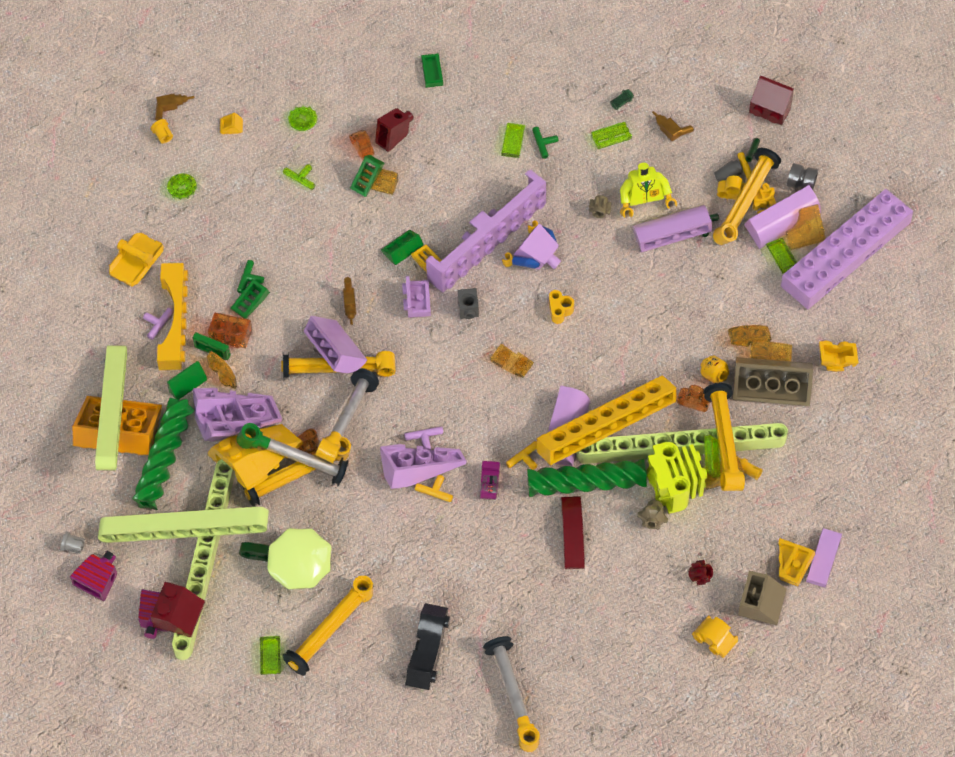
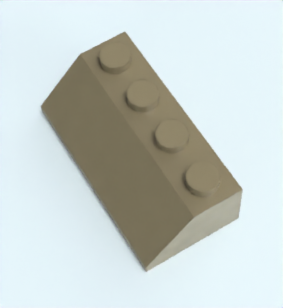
M736 357L733 400L810 406L813 363Z

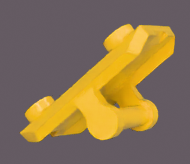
M143 233L132 235L128 241L121 239L117 244L119 253L109 264V275L133 287L140 282L164 250L163 244Z

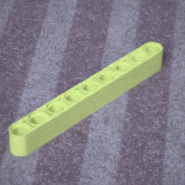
M107 345L95 457L96 470L117 469L127 363L126 345Z
M245 507L103 517L99 523L98 539L105 543L262 533L267 531L269 510L264 507Z

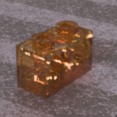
M214 312L208 329L209 338L234 348L246 349L252 332V324L249 319Z

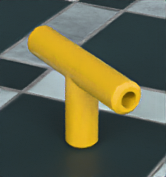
M537 441L532 442L506 461L507 467L511 468L523 460L530 469H536L537 464L529 454L537 449Z
M437 475L432 488L419 483L415 485V490L447 502H451L453 499V495L439 491L444 481L442 475Z

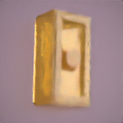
M367 169L365 170V172H367V173H369L370 175H372V172H370V171L367 170ZM382 169L371 190L393 195L398 183V173ZM364 176L361 177L362 179L369 182V179L365 178ZM358 182L359 186L366 188L365 185Z

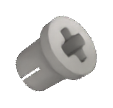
M66 531L60 550L81 554L85 539L71 535L70 532Z

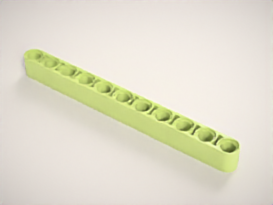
M782 423L732 427L735 451L780 448L786 443L788 429ZM716 428L606 437L576 452V458L582 464L648 459L649 455L655 454L652 446L665 442L674 443L678 447L680 455L682 447L685 446L689 453V445L692 444L695 451H699L700 454L720 453ZM621 447H626V448H628V449L622 450V449H620V448H621ZM587 450V451H589V452H588V453H583V452H581V451Z
M222 459L215 466L205 510L227 509L235 472ZM221 535L198 537L186 588L191 592H200L197 596L203 600L206 598ZM206 539H213L210 542H205ZM203 556H208L205 560L200 559ZM198 574H204L202 577H196ZM201 615L192 637L174 633L172 647L176 658L186 660L191 656ZM180 646H187L183 650L178 649Z

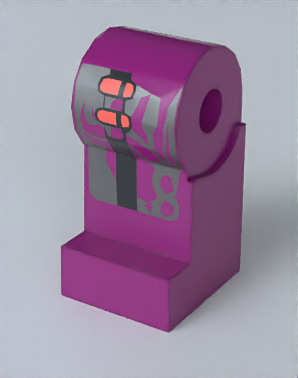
M482 461L480 499H497L500 462Z

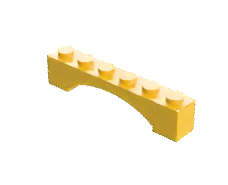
M161 263L162 289H166L173 300L174 317L166 339L157 346L159 370H182V362L186 361L185 351H183V346H186V335H183V330L187 329V320L184 318V313H187V302H184V298L188 297V287L185 286V281H188L189 276L188 270L184 268V263Z

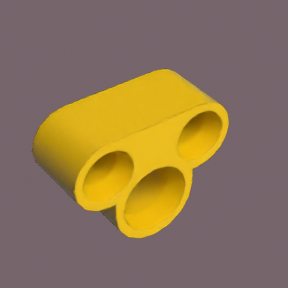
M729 176L726 180L718 182L717 196L736 200L745 183H742V179L739 176Z
M553 290L549 293L550 314L555 324H561L564 321V317L570 316L574 312V299L570 296H562V293L558 290ZM563 304H569V305H571V306H569V307H563L562 305H563Z

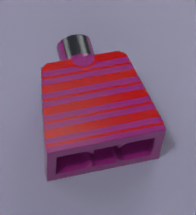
M106 551L102 558L94 554L90 555L70 575L72 585L104 602L117 577L116 568L112 564L116 556L109 551Z
M141 589L138 620L140 626L146 628L144 636L155 639L158 630L166 632V630L153 627L151 614L160 592Z

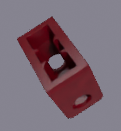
M395 108L377 119L375 143L387 152H390L408 135L409 123L414 119L413 114L410 111L404 113Z

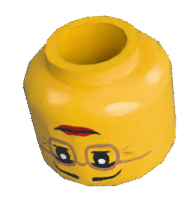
M712 355L701 362V375L712 383H720L727 379L729 366L724 360Z

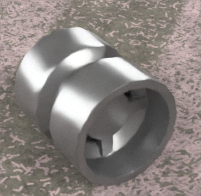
M793 163L787 186L796 189L801 187L803 189L810 185L813 190L818 169L811 167L804 169L803 165Z

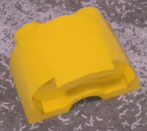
M827 340L819 341L821 365L826 366L828 371H844V367L850 365L855 367L859 363L856 343L843 341L838 343V345H833L832 342Z
M709 615L692 633L693 638L698 643H707L710 645L709 650L715 655H720L722 658L738 642V637L733 636L729 632L731 627L718 617L711 619Z

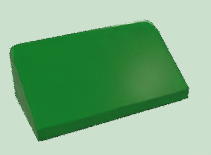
M408 230L382 248L381 251L393 264L397 265L413 252L423 247L424 244L419 234Z
M196 361L167 381L169 392L175 399L179 400L191 392L193 388H197L207 381V376L199 361Z

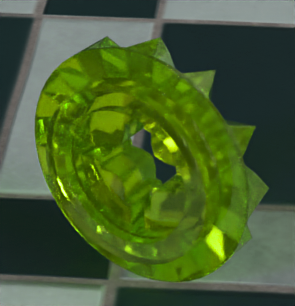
M302 105V107H295L293 111H290L288 121L292 128L306 131L313 128L317 123V114L310 106L305 107ZM300 114L306 116V121L300 118Z
M180 173L170 178L167 189L173 198L177 197L181 200L186 197L188 199L190 195H194L197 184L191 175ZM185 185L186 189L182 188L179 190V186Z

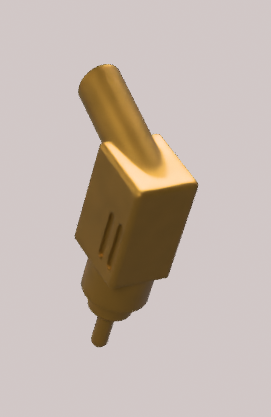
M175 93L156 97L155 120H161L163 112L178 109L177 106L183 105L188 99H194L195 97L182 96L181 94L175 95Z
M652 111L656 116V123L660 126V130L671 141L676 140L682 135L694 132V128L691 125L680 128L671 117L667 119L665 116L658 115L655 111Z
M345 277V288H343L345 315L350 319V325H353V319L356 315L354 288H352L351 278Z

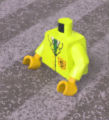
M640 163L637 170L628 173V178L620 187L621 204H623L620 214L625 217V211L629 210V216L632 217L634 212L629 208V205L633 206L664 199V196H666L665 205L667 208H669V201H674L675 206H677V201L671 196L672 191L668 179L662 173L656 172L654 167H649L647 163Z

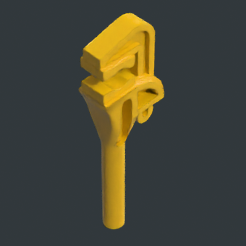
M740 152L737 154V157L748 179L752 171L745 160L744 152ZM764 183L762 188H759L753 199L754 211H757L759 208L768 209L776 204L774 198L775 190L773 187L770 188L767 183Z

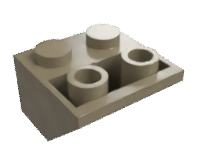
M749 570L738 616L777 626L787 589L769 575Z

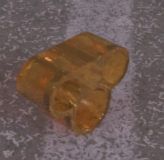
M365 130L349 135L352 145L362 160L367 155H375L370 138Z
M698 385L681 388L676 400L682 406L706 412L710 405V402L704 398V389Z
M308 429L298 436L303 443L298 449L314 454L318 449L319 438L316 430Z

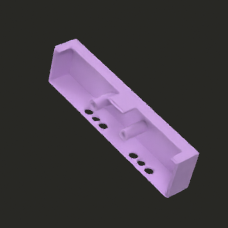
M528 170L525 173L528 176V186L498 212L492 209L488 215L481 211L469 223L477 230L473 234L468 231L465 232L462 236L464 242L441 262L437 261L433 256H429L426 259L427 280L442 293L452 288L460 277H464L468 273L469 269L477 266L485 255L491 254L494 248L499 243H503L510 233L517 231L525 220L528 221L534 212L545 206V180L532 170Z
M885 189L782 275L781 287L807 310L810 309L911 223L913 211Z

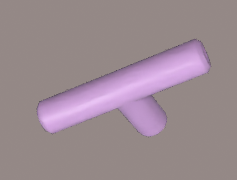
M167 308L160 318L149 313L144 314L143 319L154 324L147 334L149 339L155 338L174 313L171 308Z
M443 427L405 433V440L421 438L423 449L431 450L429 436L443 434Z

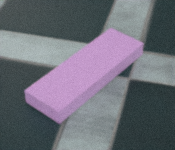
M823 528L806 582L826 588L842 537L841 533Z

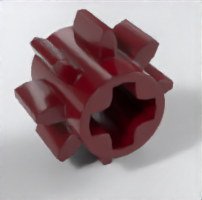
M705 560L691 563L688 571L689 578L692 582L697 581V586L706 585L713 577V568L710 564H705Z

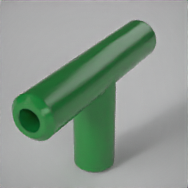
M533 127L532 131L541 157L546 159L549 155L545 145L558 142V136L542 138L539 127Z
M247 260L237 288V292L240 294L245 290L248 281H252V279L260 284L264 283L263 276L251 274L254 266L253 260Z

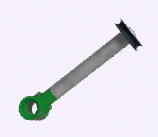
M253 423L245 424L236 439L242 448L249 449L259 446L333 475L332 484L337 483V487L345 475L349 460L343 461L342 457L338 465L332 464L322 458L264 436L259 427Z

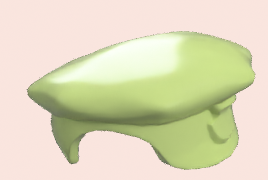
M289 528L269 546L268 573L287 589L313 588L331 570V545L311 528Z

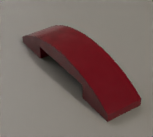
M581 496L561 497L565 569H585Z

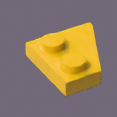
M780 538V580L799 586L815 556V551Z

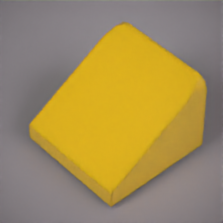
M234 112L220 118L221 134H239L243 132V119Z

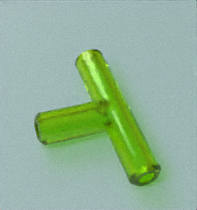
M306 164L299 174L287 167L284 168L283 174L310 190L315 188V183L305 178L312 170L310 164Z

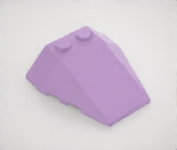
M193 388L195 419L204 441L224 440L238 435L242 427L247 423H253L259 428H263L282 421L272 396L248 393V396L238 395L236 391L230 390V393L218 392V388Z

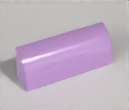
M808 185L750 218L744 225L758 248L761 249L819 216L821 213L820 203L812 188Z
M700 205L633 225L632 228L642 253L712 232V221L706 206Z
M310 316L303 332L333 371L352 373L366 363L367 359L336 320Z
M560 386L548 432L586 414L590 398L580 390ZM576 453L555 464L573 467Z

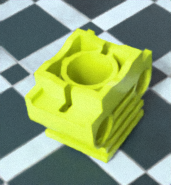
M672 442L653 445L652 448L655 454L648 456L647 478L655 490V500L660 501L663 506H666L668 514L682 511L688 506L689 495L692 499L696 498L697 490L699 497L703 496L704 488H706L705 479H707V473L705 468H702L700 465V453L695 451L693 444L689 445V453L686 446L682 447L681 455L678 447Z

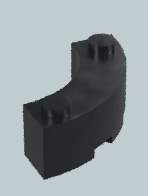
M428 603L424 604L420 613L416 636L420 640L416 642L415 650H413L407 668L406 686L429 690L431 684L436 683L438 671L435 670L445 628L449 627L451 616H447V607Z

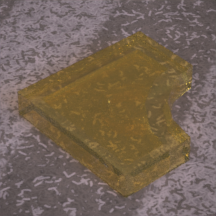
M818 204L799 209L797 223L792 229L786 231L789 250L823 242L826 239Z

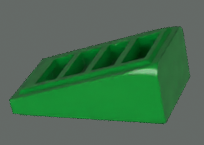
M372 155L365 156L350 189L367 197L385 163ZM367 169V170H369L370 172H372V175H370L369 173L365 172V170ZM364 176L365 178L369 179V182L362 179L361 177ZM358 182L365 185L366 188L364 189L361 186L357 185Z
M252 279L230 309L246 320L270 292L266 287ZM255 289L260 292L258 295L253 292ZM250 295L255 297L254 301L249 298ZM244 301H248L249 303H251V305H246ZM241 305L247 310L243 312L238 307Z

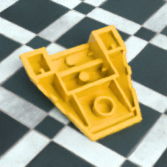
M283 424L260 429L264 436L296 449L303 444L302 440ZM237 435L220 441L207 452L208 456L216 463L222 459L234 469L237 481L246 490H250L268 478L267 474L273 468L276 470L280 466L279 462L287 458L259 446L249 449L242 448L237 443Z

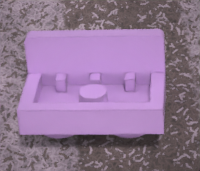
M406 276V283H402L403 294H407V299H403L404 310H408V318L431 316L429 280L410 281L409 276Z

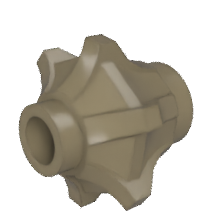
M657 500L649 501L647 506L637 514V517L641 518L643 522L642 526L649 529L658 530L661 524L668 522V518L663 512V505Z

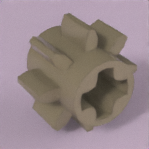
M598 195L594 200L590 199L589 212H592V215L596 218H604L606 214L610 215L612 202H608L607 197Z

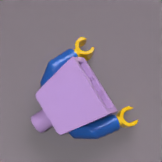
M534 220L532 222L533 227L527 226L529 235L516 250L515 256L512 257V254L509 252L505 253V258L508 260L502 259L503 265L505 267L516 265L540 269L547 263L555 269L561 260L553 254L559 247L553 231Z

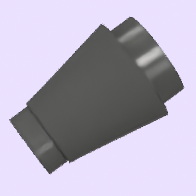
M731 160L714 172V175L719 182L726 180L729 176H739L743 171L737 160Z

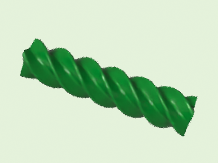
M169 398L167 410L162 416L160 428L155 435L154 444L149 451L148 460L142 470V477L137 483L135 495L132 498L137 502L139 508L158 510L155 501L164 495L161 484L170 478L167 467L176 462L174 450L182 445L180 433L188 429L186 417L194 412V408L189 405L187 399Z
M644 459L638 460L635 463L620 461L616 464L604 462L596 466L583 464L577 468L562 466L557 470L550 467H545L538 471L527 469L529 497H533L538 493L550 496L558 491L570 494L577 489L582 492H591L596 488L608 491L616 486L628 489L636 484L641 487H647V472Z

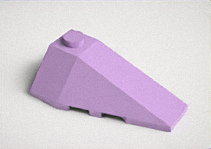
M402 444L380 447L384 477L391 489L412 486L465 465L467 462L460 449L436 447L434 450L423 449V446H417L416 449L405 448V445Z

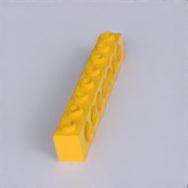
M661 375L537 438V453L551 466L675 403L676 387Z

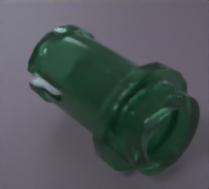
M629 89L622 90V93L611 100L610 104L615 110H618L627 102H632L634 95Z

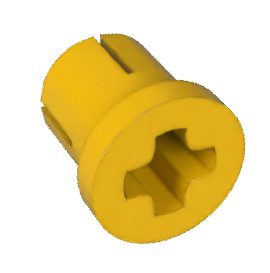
M165 119L158 120L152 124L150 129L152 133L156 134L162 144L172 140L173 134Z

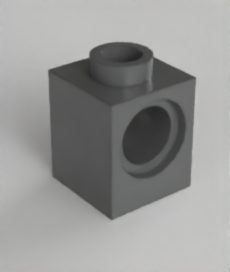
M476 288L458 290L460 319L479 317Z

